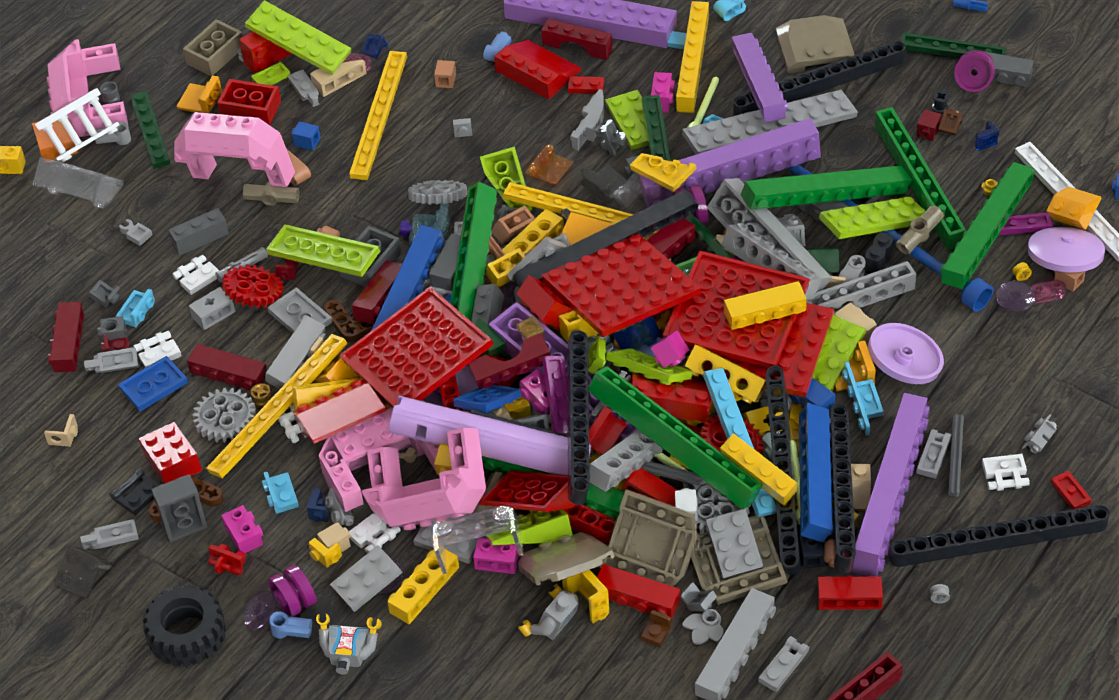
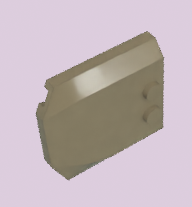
M822 15L789 20L776 27V37L788 74L805 72V66L833 63L855 55L842 18Z
M627 489L625 490L619 508L620 513L608 546L612 549L614 558L606 557L602 562L605 565L674 587L685 576L698 537L695 514Z
M764 516L749 517L763 569L723 580L712 540L708 536L707 531L697 534L698 537L691 558L702 591L713 590L717 596L714 602L718 605L747 596L751 588L764 591L788 583Z
M580 532L572 536H560L558 541L552 543L547 541L539 544L538 548L524 552L517 564L521 573L534 584L541 585L540 581L551 579L552 582L598 567L603 564L602 560L606 559V557L613 559L614 554L612 549L595 537Z

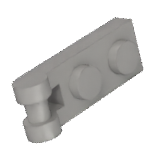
M931 430L917 467V474L937 478L952 434L938 433V430Z
M790 636L783 648L759 676V683L777 692L806 656L810 647L804 643H798L797 639ZM792 649L797 651L795 655L790 653Z

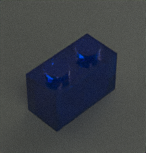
M650 316L616 331L612 335L621 350L632 348L638 351L643 345L648 347L656 343L661 331L653 317Z

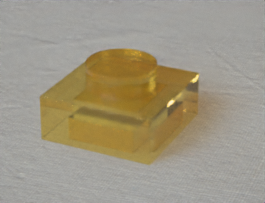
M534 316L517 324L518 331L525 339L539 333L544 334L543 327Z

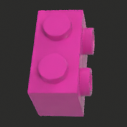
M654 72L651 95H659L662 113H669L670 103H673L672 91H675V80H672V73Z
M678 331L673 332L651 347L655 353L656 361L658 364H662L663 368L668 365L671 368L686 358L685 354L689 351L688 346Z
M536 369L520 381L519 389H521L522 398L528 400L537 413L548 416L550 408L545 375L539 369Z
M244 505L221 515L224 527L238 551L247 553L263 545L261 539L264 536L262 529L259 525L255 526L252 512H247Z
M478 538L473 557L475 569L515 574L520 555L519 544L492 545L487 538Z

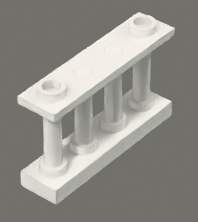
M97 88L35 124L38 130L43 129V131L47 132L60 155L56 157L57 161L62 160L64 162L72 157L71 153L105 133L110 135L118 130L117 126H119V123L112 124L99 103L98 96L101 94ZM87 102L93 105L106 126L99 133L96 132L83 111L84 107L82 105ZM71 111L77 113L91 136L81 142L67 119V114ZM56 120L63 124L76 145L68 151L65 150L52 129L53 125L51 123Z

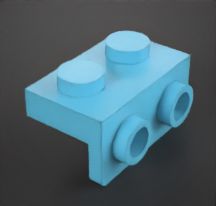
M148 289L145 293L134 290L115 317L123 316L125 324L136 328L144 320L147 311L154 305L155 299L152 290Z

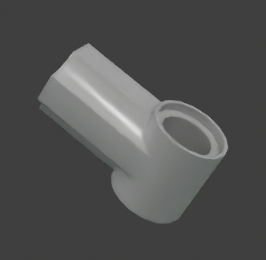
M118 122V130L110 135L105 133L95 139L96 144L116 142L119 145L128 144L131 141L128 124L126 122ZM100 128V129H95V130H96L97 133H99L100 131L104 130L105 128Z

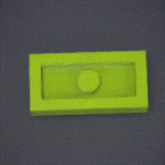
M279 62L252 75L251 78L253 83L273 85L287 78L290 75V71L282 62Z
M598 337L588 349V371L593 375L598 369H602L606 363V341L601 337Z

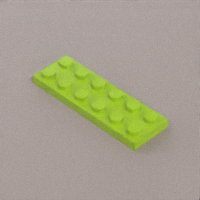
M265 0L245 22V27L331 75L334 74L351 53V48Z
M904 197L820 212L819 219L838 239L910 227L912 220L920 218L925 213V210L913 198Z
M284 225L266 248L268 255L360 277L365 274L380 253L379 246L290 225Z

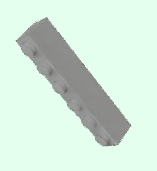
M751 588L697 679L695 695L706 700H721L727 697L731 682H735L738 678L739 668L741 665L744 666L746 664L749 651L755 649L759 634L764 633L767 627V620L773 618L776 612V607L774 606L775 597Z

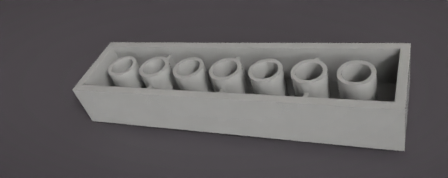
M739 178L724 179L708 204V210L726 229H728L729 225L742 223L750 231L760 234L763 240L773 243L774 247L778 250L788 253L790 258L800 261L805 268L815 271L816 275L822 279L817 292L822 291L832 277L767 208L749 209L740 195L744 183Z

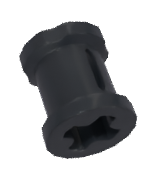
M939 90L934 93L933 112L943 114L945 109L948 110L947 101L949 94L946 91Z

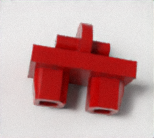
M224 544L218 547L215 545L209 547L210 557L208 564L215 566V573L221 574L224 570L238 576L243 573V565L246 562L245 552L240 550L236 553L230 552V548Z

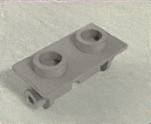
M1051 414L1045 419L1041 417L1035 423L1034 427L1036 429L1034 432L1031 430L1024 438L1026 443L1022 449L1028 446L1032 453L1041 452L1048 442L1045 439L1049 440L1057 430L1056 423L1048 420Z
M330 488L328 495L325 497V506L330 511L332 522H338L341 526H351L354 523L351 511H344L333 488Z

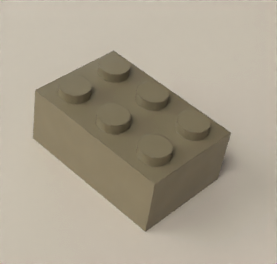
M216 19L183 48L186 64L207 75H214L238 54L237 50L241 47L239 39L243 37L242 31Z

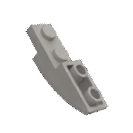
M601 89L591 97L590 102L582 109L581 115L583 119L570 136L572 149L579 150L586 140L593 142L597 137L595 130L598 125H602L604 119V96Z

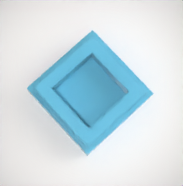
M672 31L667 46L684 49L687 33Z

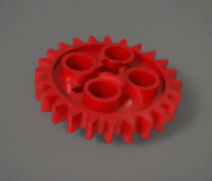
M246 264L245 268L239 265L238 269L233 267L232 271L228 270L227 274H224L222 290L225 291V296H230L229 300L236 299V304L241 302L242 306L248 304L250 308L253 305L257 308L260 305L267 308V304L271 305L281 298L283 282L280 281V277H275L276 273L270 274V269L263 270V267L258 269L256 265L250 267Z
M716 414L714 419L709 417L708 422H704L700 431V437L721 452L720 448L727 441V437L719 416ZM745 419L744 424L752 445L758 453L762 454L764 449L763 436L758 435L759 429H753L754 423L749 425L747 424L748 419Z

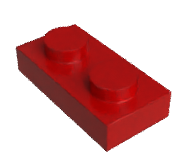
M569 77L568 93L596 94L599 89L604 90V77Z
M1069 471L1051 479V484L1071 509L1084 508L1091 504L1092 499Z

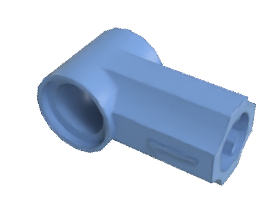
M506 32L497 34L492 44L485 47L484 60L495 62L494 56L511 43V37Z
M275 612L270 616L271 633L275 638H284L286 636L309 638L312 631V619L289 617L284 612Z

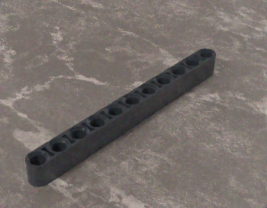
M895 41L779 81V91H782L784 100L789 103L894 67L905 61L906 45L901 41ZM751 91L733 99V116L759 110Z
M684 190L520 269L513 275V280L519 289L528 275L542 281V274L566 265L569 262L581 260L583 256H590L599 249H606L608 246L619 241L622 242L632 235L640 234L642 237H645L694 213L698 209L699 204L688 190Z
M580 330L571 332L567 347L568 499L576 505L585 503L590 486L588 337L585 332Z
M772 366L766 371L773 464L779 469L781 467H788L783 472L794 480L786 380L783 369L779 366ZM776 376L780 377L777 380H772ZM781 394L780 397L774 398L775 395ZM778 412H782V413H783V414L780 415V416H775V414L778 413ZM779 430H784V433L776 434ZM781 448L786 449L784 452H777ZM794 494L786 503L791 504L789 508H782L783 505L776 500L780 559L783 570L788 575H796L801 570L796 495ZM785 523H793L790 527H784ZM789 541L794 542L792 546H785ZM788 561H796L795 564L791 566L786 565Z
M836 403L831 406L829 414L831 419L829 432L831 433L830 447L832 448L830 462H832L831 477L833 478L831 492L833 493L832 508L834 509L832 523L834 524V567L840 573H849L853 569L856 554L849 413L845 405Z
M1095 505L899 539L891 544L890 562L894 566L902 567L1102 532L1107 529L1110 511L1106 506Z

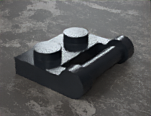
M138 468L134 471L133 476L117 490L111 491L109 495L116 503L136 516L154 500L151 489L158 487L160 484L146 475L142 469ZM139 480L141 481V483L136 488H134L127 496H122L136 482H138Z

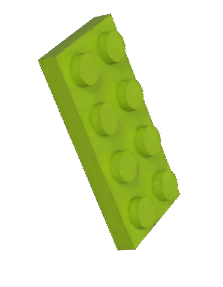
M638 90L605 99V105L620 132H624L626 135L625 141L630 150L648 146L641 102L642 96Z
M833 315L813 379L830 391H833L836 382L842 375L845 362L851 360L857 349V343L862 341L867 332L866 328Z
M632 348L607 352L606 360L613 362L614 366L629 368L628 371L642 373L644 377L649 379H658L661 384L682 383L683 380L692 378L693 371L677 365L672 368L670 365L663 368L662 364H658L655 357Z

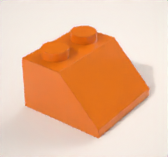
M56 120L51 123L53 125L52 129L66 151L76 146L61 122ZM38 122L32 123L43 162L56 159L60 154L47 132L43 131V129L38 130L35 125Z

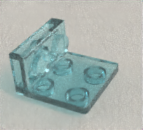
M441 203L440 210H437L436 215L414 214L409 236L410 244H412L420 225L441 230L446 241L450 222L448 203Z

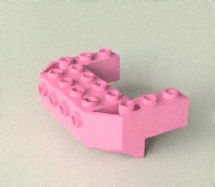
M77 39L48 63L49 77H47V82L50 87L48 92L51 99L49 103L51 111L53 110L51 114L89 93L88 75L121 70L115 43L81 49ZM89 102L83 104V111L94 129L106 128L95 108L90 107ZM123 102L101 105L112 124L116 122H126L128 124ZM71 111L67 114L68 120L78 137L90 135L77 113Z
M195 112L185 123L174 141L175 162L186 163L193 178L209 179L217 165L213 156L248 159L251 169L264 170L270 184L273 186L287 187L295 174L280 132L260 118Z
M390 407L379 415L328 437L319 453V459L329 490L333 488L344 511L347 512L364 504L361 489L351 471L369 464L368 450L391 447L398 448V451L412 446L416 449L418 456L423 454L427 456L436 471L434 462L440 445L389 433L393 408Z
M460 428L448 431L447 436L452 470L440 472L439 479L404 487L402 486L398 448L381 447L368 450L367 455L372 488L362 490V494L372 511L390 527H404V530L416 529V525H420V527L431 526L434 521L436 523H446L448 518H452V520L464 519V515L473 513L486 490L478 429Z

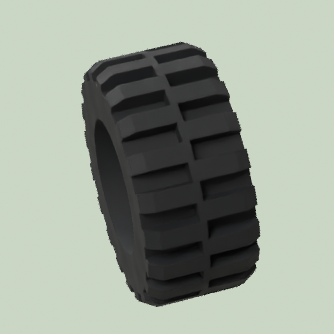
M184 585L181 588L179 586L172 587L173 589L170 591H163L160 597L156 596L152 600L153 604L148 605L143 616V629L149 648L157 659H161L166 664L171 662L173 666L180 667V665L188 667L196 662L200 664L203 662V659L212 657L213 652L219 650L221 647L220 643L225 639L226 623L221 605L210 591H203L202 587L195 586L191 588V585ZM194 617L202 620L200 625L189 633L172 634L168 632L170 626L180 619Z

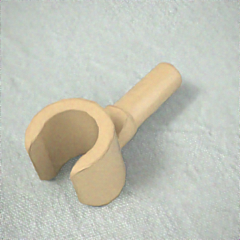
M409 447L406 453H398L399 458L404 459L408 463H412L418 456L414 454L416 449Z

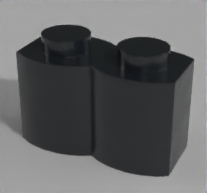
M882 232L875 236L873 245L867 249L865 254L866 264L864 270L866 273L871 274L884 269L885 263L892 257L893 236Z

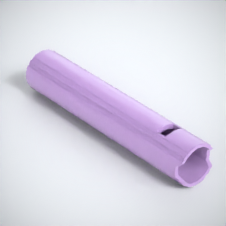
M398 396L397 398L398 405H395L393 408L389 433L440 445V443L448 444V431L460 428L478 429L481 456L552 474L568 475V437L403 396ZM589 443V457H590L591 445H590V443Z

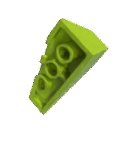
M515 147L480 157L485 175L502 199L509 182L526 186ZM503 199L508 207L519 209L526 206L530 212H533L532 206Z
M563 509L549 512L530 510L531 513L524 517L523 515L515 517L516 521L512 524L504 523L486 533V538L492 545L531 544L547 541L552 543L558 541L560 536H572L568 514Z

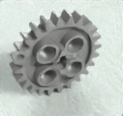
M431 180L423 182V184L417 183V185H412L408 189L409 200L421 204L452 203V201H459L458 199H463L467 195L466 184L459 183V181L454 182V180Z
M226 388L222 392L216 389V394L213 395L209 392L208 398L203 396V402H197L198 407L194 408L193 422L197 432H201L202 437L207 436L209 441L215 438L216 442L223 439L225 443L227 438H230L232 441L234 436H237L256 415L255 404L252 398H248L247 393L242 394L240 389L236 393L234 388H231L229 392H227Z
M704 480L701 485L693 484L694 489H696L698 503L696 528H699L701 534L707 530L708 536H710L706 519L742 509L733 505L734 502L724 497L723 494L719 493L717 489ZM746 507V512L749 514V508ZM705 513H711L708 516H703Z

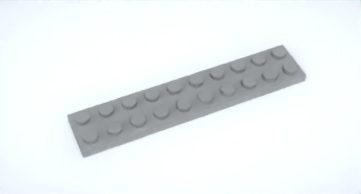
M837 90L787 103L788 111H785L786 118L764 122L760 110L684 128L682 135L697 155L812 118L815 126L819 127L855 118L858 111L844 92Z

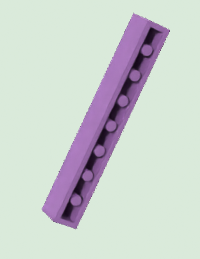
M752 33L733 36V52L764 122L786 118L785 111H788L787 102L783 98L782 91H779L778 82H775L774 73H771L770 65L767 64L766 56H763L758 39H755Z

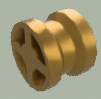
M257 384L251 389L253 403L258 408H263L272 398L270 388L266 384Z

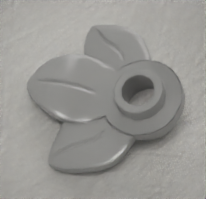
M713 609L705 610L702 614H692L682 624L683 627L693 630L692 642L697 645L704 644L709 639L718 642L724 633L720 625L721 616Z

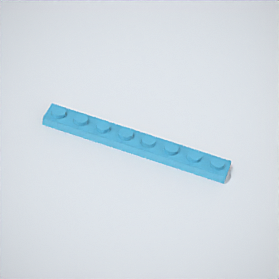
M724 369L705 371L703 377L727 440L734 433L754 449ZM761 488L755 501L752 503L756 516L762 517L775 514L777 509L773 497Z

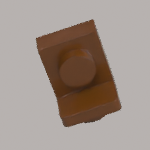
M945 109L939 131L956 136L959 125L963 120L962 114L955 109H950V111Z
M652 610L650 621L641 635V640L661 648L671 630V617L663 612Z

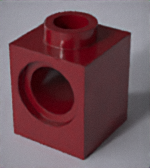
M924 109L917 123L916 136L933 141L939 130L941 114Z

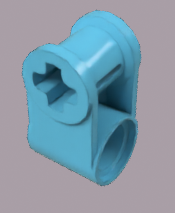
M718 0L714 4L713 10L723 20L728 21L745 11V0Z

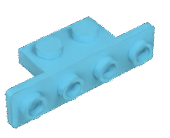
M845 362L844 370H842L843 380L848 382L847 391L849 397H853L854 400L852 403L854 413L859 415V428L864 430L865 436H869L870 424L868 419L883 416V408L873 379L855 382L850 364Z

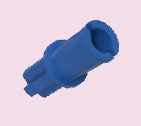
M953 0V7L968 9V11L971 9L986 12L988 8V3L983 1Z

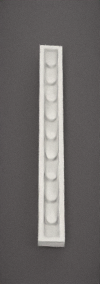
M1031 142L1015 148V154L1026 166L1034 168V174L1054 195L1066 187L1075 188ZM1096 210L1087 230L1097 236L1103 242L1105 249L1119 262V233Z

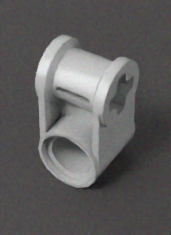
M860 255L850 257L846 266L840 272L839 277H845V282L863 277L865 275L863 268L866 264L864 257Z

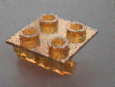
M547 145L536 156L534 162L529 165L525 174L556 186L573 165L574 161L553 154V147Z

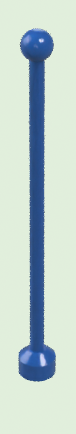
M799 164L786 168L796 176L812 174ZM850 199L840 200L849 207L858 206ZM894 230L882 231V233L893 236V244L895 245L902 237V235ZM916 246L909 255L942 277L940 269L943 264ZM981 278L969 280L964 289H960L961 301L974 312H978L989 303L994 288Z

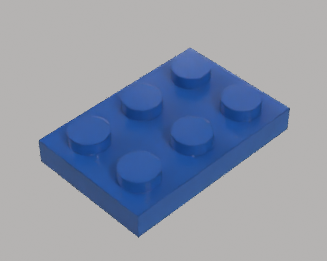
M165 356L119 383L118 386L140 412L188 383V380L178 367Z
M496 384L486 389L479 390L477 388L454 398V406L460 407L464 411H471L473 409L488 413L493 409L501 408L506 403H513V400L520 398L521 389Z

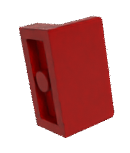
M607 407L603 408L589 429L591 449L601 455L614 447L627 427V424L614 417L612 410Z

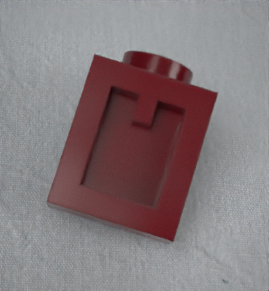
M285 259L284 264H276V276L283 280H295L299 262Z
M107 334L103 335L104 342H101L102 352L130 348L128 337L109 341Z

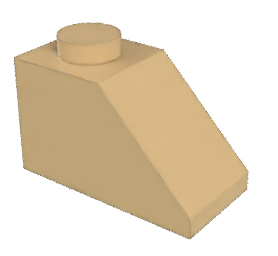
M851 464L854 511H866L871 493L870 464Z

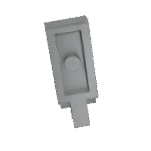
M304 70L288 75L290 84L302 101L308 100L313 107L319 105V92Z
M136 347L97 353L98 355H95L93 360L84 361L86 371L95 370L96 373L139 367Z
M133 519L94 528L95 531L89 535L80 537L83 550L100 549L139 539L135 520Z

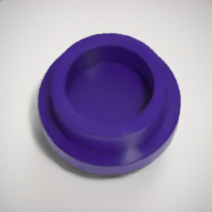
M406 220V222L401 221L399 235L403 236V238H406V235H410L412 225L409 224V220Z

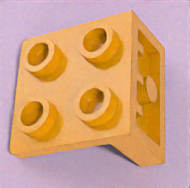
M212 75L206 86L190 83L177 104V109L210 114L222 93L219 77Z
M860 341L857 343L855 355L849 361L855 382L873 379L875 385L876 370L866 341ZM842 375L835 384L836 391L847 390V386H849L848 382L843 380Z

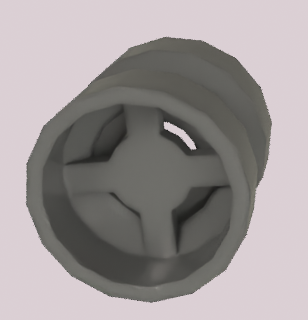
M105 82L100 86V92L105 105L120 101L116 83Z

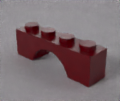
M547 19L542 28V43L545 46L559 49L562 43L574 42L583 46L591 57L607 60L613 49L611 33L552 19Z
M542 333L524 339L520 353L511 360L495 361L489 356L484 355L474 359L469 363V366L480 390L490 388L493 384L500 381H507L515 375L527 373L535 367L543 366L542 358L551 355Z

